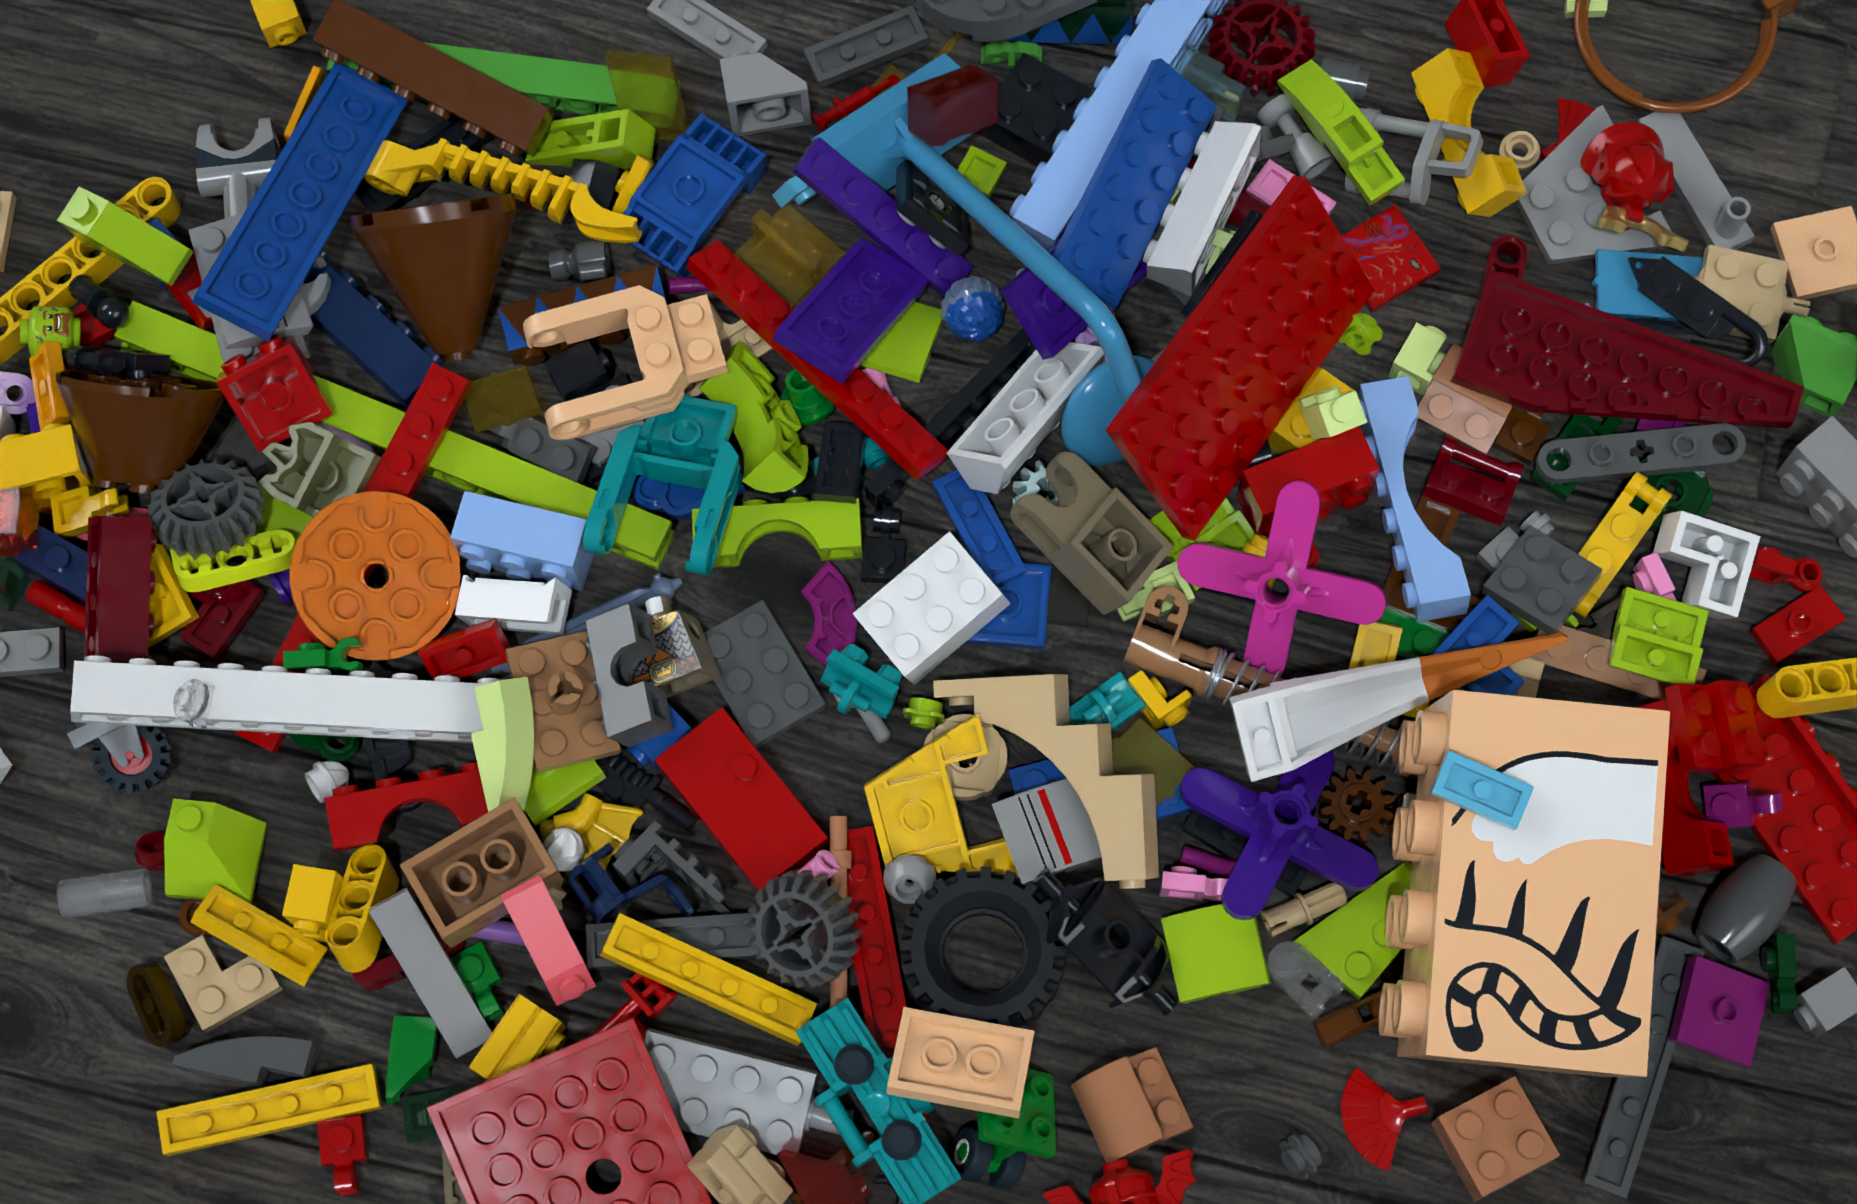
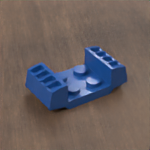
M701 113L690 127L676 138L631 197L628 207L623 214L637 218L638 229L642 230L643 234L639 242L627 244L676 276L687 277L691 273L686 269L689 257L699 252L698 246L739 192L742 190L750 195L766 172L767 154Z

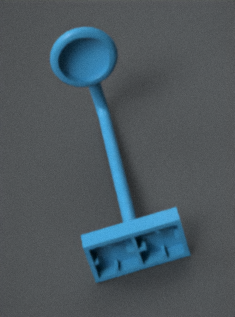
M943 53L811 139V141L819 137L884 192L896 185V168L905 159H909L1088 324L1098 339L1107 362L1097 366L1088 373L1074 388L1067 400L1061 421L1063 443L1068 452L1077 454L1091 466H1108L1125 460V457L1105 430L1155 362L1145 357L1132 355L1122 328L1099 297L941 156L982 128L981 118L961 67Z

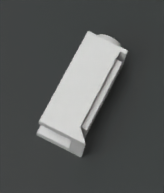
M463 575L455 607V615L470 627L496 618L502 630L563 635L572 589L557 577L545 584L541 582L475 578L474 581L469 576Z

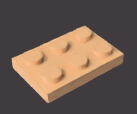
M904 1007L887 1084V1094L1019 1118L1035 1031Z

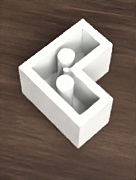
M1678 511L1663 515L1653 553L1657 552L1661 558L1691 567L1681 603L1708 610V616L1718 620L1737 618L1760 536L1694 514Z

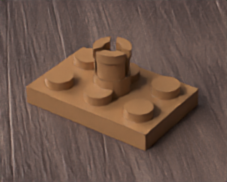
M587 631L506 649L505 655L511 678L528 677L533 706V762L536 774L620 754L619 743L607 738L601 726L600 717L603 712L600 696L597 694L593 684L595 669L593 659L586 646Z

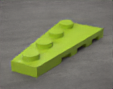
M1401 864L1292 943L1293 946L1358 1000L1361 999L1402 950L1386 946V914L1390 896H1403L1405 889L1410 890L1411 865L1404 866V864Z

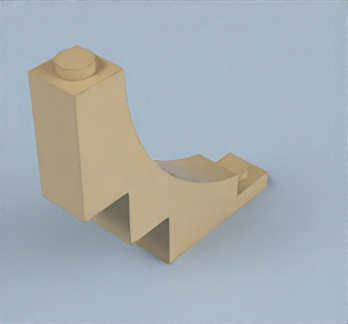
M1067 674L933 681L934 698H949V706L974 705V714H980L981 721L997 725L1032 744L1065 775L1079 795L1097 835L1102 856L1104 881L1119 880V889L1145 888V880L1159 878L1154 774L1113 775L1111 724L1070 725Z

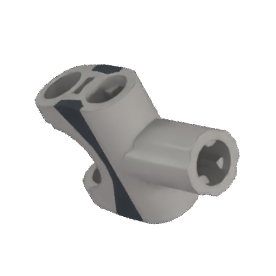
M271 117L259 118L258 129H255V136L251 143L243 149L236 151L226 150L218 145L216 131L212 123L202 124L198 128L195 149L198 189L202 198L223 196L224 219L246 211L281 153L277 132Z

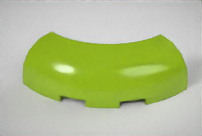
M739 340L724 355L729 373L705 379L699 389L711 401L736 405L737 417L732 430L737 437L744 459L742 482L755 490L768 493L788 491L805 479L808 470V448L800 444L797 431L802 426L789 400H780L770 385L775 380L773 375L753 352Z

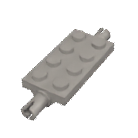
M654 1029L646 1031L644 1042L682 1131L710 1137L718 1129L737 1124L739 1127L749 1130L757 1140L756 1147L760 1151L795 1160L798 1158L805 1131H810V1128L840 1135L823 1107L818 1108L814 1102L815 1098H817L814 1097V1089L818 1071ZM846 1110L853 1120L855 1110Z

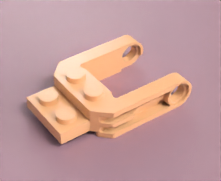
M638 285L536 313L528 317L523 322V330L527 346L530 349L533 346L547 347L566 342L568 345L629 328L639 368L644 379L558 403L550 407L545 412L549 436L555 440H570L675 411L684 397V390L689 383L729 373L707 294L667 305L663 296Z

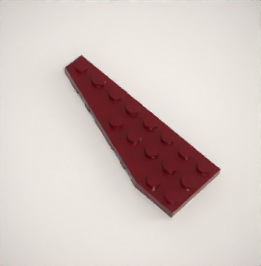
M1490 270L1486 277L1451 382L1529 412L1708 424L1728 423L1738 426L1789 429L1794 423L1805 388L1799 384L1494 270Z

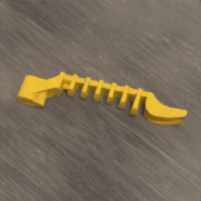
M443 138L440 139L438 144L418 150H412L385 140L382 142L364 175L365 180L378 190L391 195L399 194L407 197L414 183L429 180L441 182L446 171L449 170V177L454 182L463 185L470 172V183L474 187L484 191L491 178L490 185L493 191L503 195L506 194L510 184H512L511 193H515V198L524 203L530 191L533 190L530 196V204L544 212L553 196L548 207V217L553 222L561 225L571 207V212L576 220L579 231L590 239L604 242L631 243L639 242L643 234L642 230L638 229L637 218L602 208L590 196L586 184L574 182L567 175L564 178L555 176L546 169L543 172L532 169L529 164L524 162L522 166L514 164L509 158L504 156L502 159L491 157L488 152L483 150L481 153L471 151L468 146L463 144L457 147L451 145Z

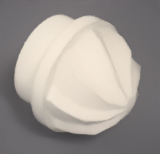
M332 760L318 761L313 764L312 770L305 773V778L313 795L320 803L325 802L324 798L333 796L332 789L348 786L349 772L339 762Z
M568 827L551 830L543 843L558 871L572 870L580 864V859L584 856L585 847L580 835Z

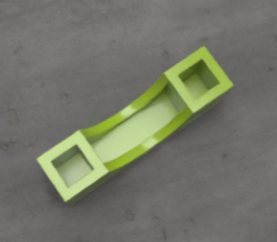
M791 497L786 499L784 503L768 504L765 500L754 499L745 501L743 506H733L713 568L739 566L745 551L754 541L764 535L775 532H788L804 538L815 548L821 561L862 559L859 498H857L856 504L809 501L806 497ZM700 508L692 509L693 540L696 534L694 524Z

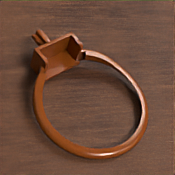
M1576 0L1574 32L1578 48L1586 65L1593 75L1613 94L1633 105L1651 111L1677 114L1692 113L1725 103L1751 85L1763 71L1770 58L1775 44L1778 20L1795 11L1799 0H1760L1766 9V14L1763 19L1764 21L1760 24L1756 53L1747 69L1737 80L1720 92L1689 102H1663L1643 97L1642 93L1624 85L1606 69L1595 52L1589 34L1588 10L1591 0Z

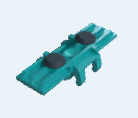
M848 998L795 1030L830 1086V1089L815 1098L814 1102L818 1108L823 1107L855 1157L852 1159V1162L856 1168L875 1159L903 1204H923L962 1179L922 1115L935 1109L932 1102L887 1094V1084L893 1057L886 1058ZM849 1091L861 1102L881 1137L869 1146L839 1100V1097Z

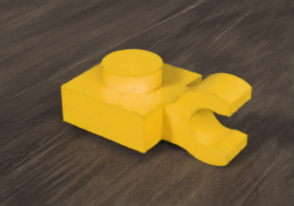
M86 485L50 496L54 531L56 535L63 539L88 532V517L118 516L130 512L128 496H119L118 489L116 488L107 489L96 494L95 489Z

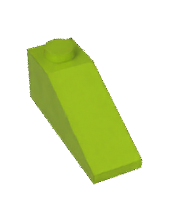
M630 109L551 121L534 156L526 154L525 161L533 165L572 167L574 159L598 160L619 167L620 170L631 169L639 154L652 160L656 128Z
M81 187L77 188L57 219L62 226L81 242L170 286L174 284L193 254L190 248L112 202Z

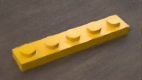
M621 913L618 914L599 955L796 1046L801 1043V1040L795 1030L810 1022L817 1003Z
M373 1064L164 1109L156 1111L162 1153L165 1156H172L316 1124L319 1121L343 1118L383 1108L376 1067Z

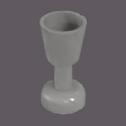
M1282 94L1268 102L1259 111L1257 118L1264 126L1269 125L1270 128L1278 126L1284 135L1293 133L1296 142L1289 150V154L1299 176L1306 177L1309 181L1326 171L1335 161V157L1324 146L1322 147L1310 132L1303 133L1291 117L1296 109L1287 96Z

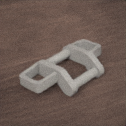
M1359 108L1377 133L1380 130L1423 138L1413 163L1411 183L1404 182V185L1390 193V196L1406 198L1412 204L1424 206L1430 193L1431 174L1464 178L1472 175L1483 146V139L1479 130L1447 123L1443 120L1431 119L1429 122L1383 115L1378 109ZM1445 137L1470 142L1465 158L1461 162L1436 160ZM1325 145L1324 147L1331 153L1327 145ZM1346 174L1345 190L1360 194Z

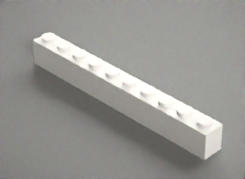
M87 656L84 661L74 660L70 713L71 721L80 723L473 743L471 733L483 730L474 688L499 681L500 679L482 678L477 680V683L460 682V678L455 676H437L435 681L418 680V676L409 673L393 674L392 678H376L375 674L369 671L349 672V676L331 675L330 670L322 668L307 669L305 673H288V669L281 666H264L262 671L244 670V666L234 663L219 664L218 669L200 668V664L193 661H176L173 666L156 665L154 660L146 658L130 659L128 664L111 663V659L105 656Z

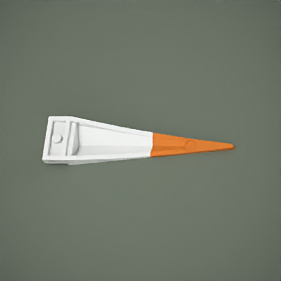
M1563 633L1283 680L1269 683L1270 686L1229 697L1248 776L1251 782L1293 771L1347 741L1424 703L1502 668L1565 643L1568 637Z

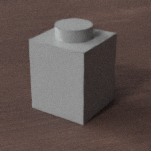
M1845 967L1797 996L1798 1009L1793 1010L1797 1022L1805 1031H1811L1817 1038L1857 1013V984Z

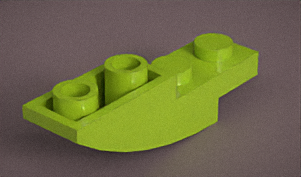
M1312 59L1277 81L1279 87L1322 147L1327 145L1369 206L1404 185L1405 178L1383 149L1384 141L1344 90Z

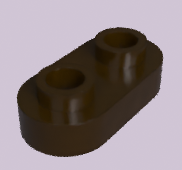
M155 962L131 967L127 975V989L149 1040L159 1047L179 1042L186 1028V1017L182 1009L179 1008L169 985V978L166 972Z

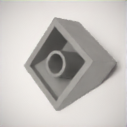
M736 52L728 58L719 59L732 132L738 137L812 124L806 81L760 52L751 54L749 52Z

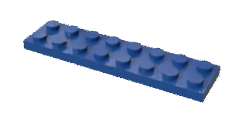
M335 63L195 293L192 303L269 342L361 185L364 175L383 141L387 140L404 111L408 100L396 95L390 88L379 82L375 84L358 75L356 70L344 64L341 66Z

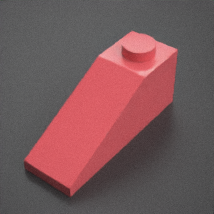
M540 875L500 895L556 1006L575 999L584 992L596 987Z

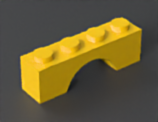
M1447 48L1411 72L1416 85L1415 93L1418 100L1424 105L1429 120H1443L1447 123L1471 128L1473 106L1484 89V85L1471 53ZM1445 137L1441 146L1444 154L1443 161L1461 162L1465 158L1470 142ZM1480 151L1471 176L1465 178L1452 176L1458 189V201L1467 214L1491 217L1528 194L1516 163L1511 157L1493 154L1486 155Z

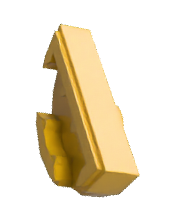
M639 154L631 170L624 171L615 187V191L619 193V196L612 209L613 212L623 214L633 194L652 171L650 169L654 166L653 160Z

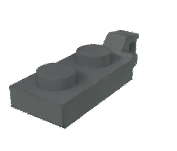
M514 411L513 417H510L501 412L499 414L490 412L484 426L495 434L504 437L502 446L509 449V452L542 469L581 485L584 482L597 449L596 446L580 438L570 440H555L551 438L546 421L533 414Z

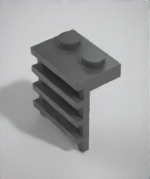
M654 821L636 840L634 838L628 839L615 853L617 860L612 865L621 881L630 890L644 883L665 863L720 915L731 914L721 903L725 899V895L718 878L713 873L706 878L700 862L693 855L687 860L681 844L675 838L668 842L662 826L658 822Z

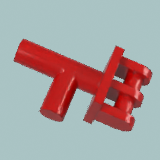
M635 973L629 980H625L621 984L632 998L592 1035L634 1017L644 1040L648 1029L637 1016L644 1011L648 1017L660 1018L664 1011L678 998L675 991L669 992L664 985ZM642 981L647 986L645 990L639 985ZM654 995L659 999L657 1004L652 1000Z

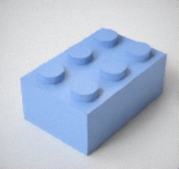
M464 491L450 536L463 563H466V567L470 570L489 574L492 569L506 573V577L514 581L530 582L531 579L546 582V584L557 577L570 589L580 591L584 589L594 553L585 552L583 548L586 519Z

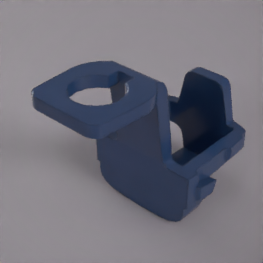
M610 843L601 847L574 867L568 877L571 888L597 924L605 922L623 909L624 905L662 886L683 917H692L694 913L693 908L683 894L666 875H657L622 894L599 864V862L613 852L614 848ZM581 875L584 876L598 895L593 903L575 881Z

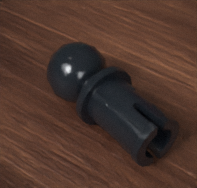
M78 275L69 284V292L72 293L70 295L85 305L89 315L98 319L103 326L118 329L123 327L129 320L130 309L126 302L117 298L111 289L100 287L88 275Z

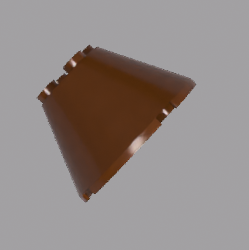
M78 370L56 372L57 387L92 473L93 486L117 488L118 484L129 485V491L137 493H151L158 489V485H161V480L171 479L173 471L180 472L184 469L185 462L189 464L225 400V396L216 382L196 378L151 373V378L123 379L121 375L111 374L103 376L95 374L91 370L85 372Z

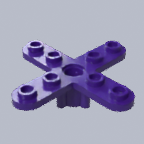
M1331 750L1293 771L1283 773L1273 794L1262 792L1258 795L1206 768H1194L1183 777L1179 790L1180 796L1186 805L1249 838L1221 895L1222 906L1231 917L1238 920H1251L1258 916L1265 906L1288 859L1354 892L1364 891L1375 882L1379 869L1373 855L1365 849L1318 826V819L1311 815L1334 769L1335 759ZM1277 817L1285 819L1289 824L1282 823Z

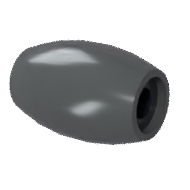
M1757 854L1742 863L1723 879L1707 901L1695 932L1697 941L1711 955L1728 964H1735L1747 957L1767 941L1782 922L1795 892L1796 878L1783 864L1764 854Z

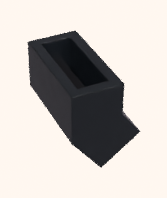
M574 159L569 177L574 182L586 184L593 200L602 208L609 210L620 168L598 160ZM570 207L569 210H568V212H569L571 215H573L572 212H571V207Z

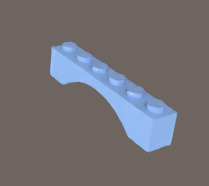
M1409 376L1360 384L1358 398L1367 423L1362 424L1366 436L1365 439L1380 469L1373 490L1377 498L1382 497L1385 509H1382V522L1386 534H1393L1396 545L1392 546L1394 567L1396 571L1402 570L1406 583L1402 584V595L1407 609L1413 608L1416 622L1467 614L1471 593L1461 558L1445 547L1426 528L1414 510L1406 490L1403 459L1406 447L1415 433L1419 413Z

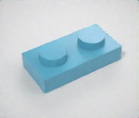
M1449 750L1445 753L1429 794L1511 830H1516L1534 787Z

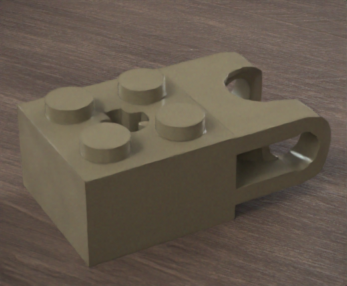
M1073 452L1057 453L1046 468V478L1057 493L1058 505L1055 506L1041 495L1030 494L1021 497L1011 509L1010 517L1015 525L1069 581L1105 615L1128 604L1174 546L1117 487L1111 489L1077 454Z

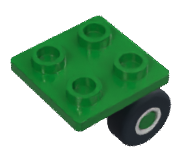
M1028 1068L1019 1118L978 1111V1128L967 1126L956 1134L950 1146L949 1159L962 1180L975 1182L980 1180L986 1172H989V1185L991 1187L1011 1189L1018 1183L1023 1174L1026 1161L1025 1153L1047 1159L1056 1155L1054 1078L1051 1074Z

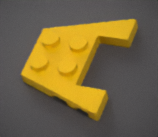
M980 714L969 717L865 783L864 789L885 867L900 855H914L925 858L935 868L936 873H941V871L956 872L964 868L966 872L981 871V866L991 867L992 872L1002 874L1009 870L1016 873V878L1019 877L1005 838L970 847L967 845L946 764L989 754Z

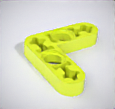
M279 529L259 533L253 537H245L244 547L233 545L230 547L229 555L224 551L215 552L213 559L207 554H201L194 560L189 553L179 557L173 549H170L174 571L181 588L188 592H201L289 569L296 541L290 532ZM282 548V551L279 553H275L274 550ZM255 553H260L261 558L256 559ZM242 555L247 557L246 561L241 565L229 566L226 564L234 556ZM217 563L219 568L214 569L213 564ZM198 569L199 572L192 574L191 570Z

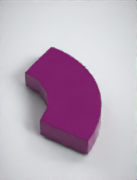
M829 561L801 590V596L812 608L815 619L813 635L805 647V652L824 668L827 666V657L833 649L841 652L849 644L855 645L857 637V619L852 614L856 611L852 593L843 576Z

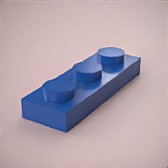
M958 470L932 481V487L965 549L996 587L999 588L1025 575L1027 569L985 492L970 489ZM985 560L1012 562L1014 567L1008 570L989 569L985 563L988 561Z

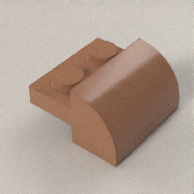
M1454 343L1438 367L1432 382L1418 405V418L1487 454L1514 406L1451 382L1462 350L1460 345Z
M1157 1047L1129 1058L1126 1056L1087 1074L1071 1085L1106 1163L1134 1156L1151 1146L1183 1134L1193 1128Z

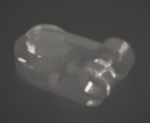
M1287 941L1279 943L1268 956L1267 967L1269 976L1313 1019H1317L1325 1010L1323 1005L1331 996L1337 997L1345 989V985L1337 976L1297 942ZM1309 975L1313 976L1319 983L1311 993L1301 985Z

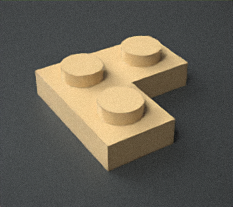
M203 935L164 956L202 1031L205 1033L210 1032L283 990L273 969L250 956L223 971L207 938Z

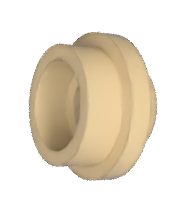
M1516 131L1508 134L1502 140L1499 147V156L1513 158L1518 171H1524L1533 167L1538 161L1540 146L1536 138L1529 132ZM1516 148L1522 149L1526 156H1517L1513 154L1512 150Z

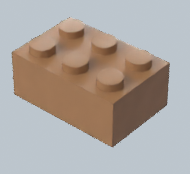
M515 797L400 864L438 933L450 948L509 914L500 897L501 894L538 875L541 876L547 890L564 881Z

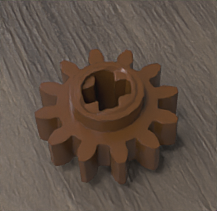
M1349 768L1346 772L1344 783L1336 776L1331 777L1329 785L1334 792L1329 790L1321 792L1319 799L1329 804V806L1323 807L1318 816L1322 819H1332L1327 829L1328 831L1335 833L1340 829L1344 832L1342 838L1350 841L1352 835H1357L1359 843L1365 846L1369 839L1368 832H1371L1377 838H1381L1384 835V828L1379 822L1384 824L1392 823L1395 817L1394 814L1384 810V808L1393 805L1396 799L1392 795L1382 796L1381 793L1387 784L1386 780H1381L1376 785L1370 783L1372 778L1371 770L1365 771L1361 779H1356L1354 770ZM1354 800L1363 802V809L1359 815L1350 811Z

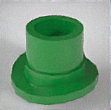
M796 369L788 373L785 379L786 387L780 396V400H789L801 426L814 425L824 420L833 411L835 405Z

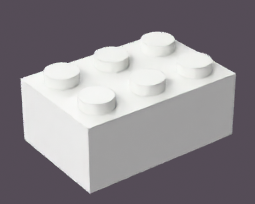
M949 531L852 614L904 677L915 685L1011 603Z

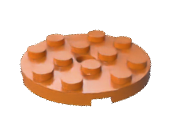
M379 491L361 492L330 503L320 510L304 527L295 543L289 567L290 591L301 620L317 639L331 649H334L337 643L344 638L350 637L362 641V648H352L348 651L347 656L353 658L388 660L400 658L417 651L434 639L445 627L458 601L460 592V558L457 548L450 539L451 534L441 520L428 508L400 494ZM374 563L382 565L387 571V581L380 588H371L364 580L366 567Z

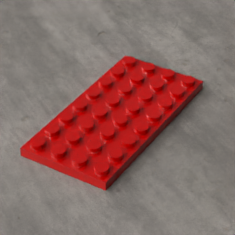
M1293 175L1105 430L1182 538L1196 540L1242 475V471L1247 469L1295 398L1300 395L1303 387L1317 367L1321 366L1354 320L1352 316L1359 313L1374 292L1373 286L1306 177Z

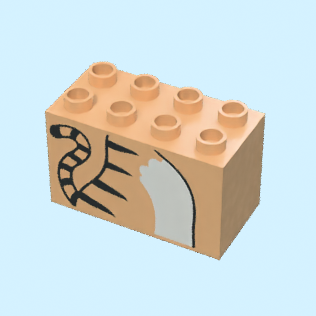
M1452 690L1425 710H1419L1416 721H1404L1399 743L1400 773L1418 774L1416 800L1413 799L1409 808H1397L1392 833V856L1394 860L1412 861L1410 890L1405 889L1403 896H1390L1385 925L1386 946L1389 948L1405 949L1403 980H1398L1397 984L1384 983L1379 1004L1380 1036L1398 1038L1397 1057L1598 1077H1647L1670 711ZM1447 751L1455 752L1534 787L1516 830H1511L1429 794Z

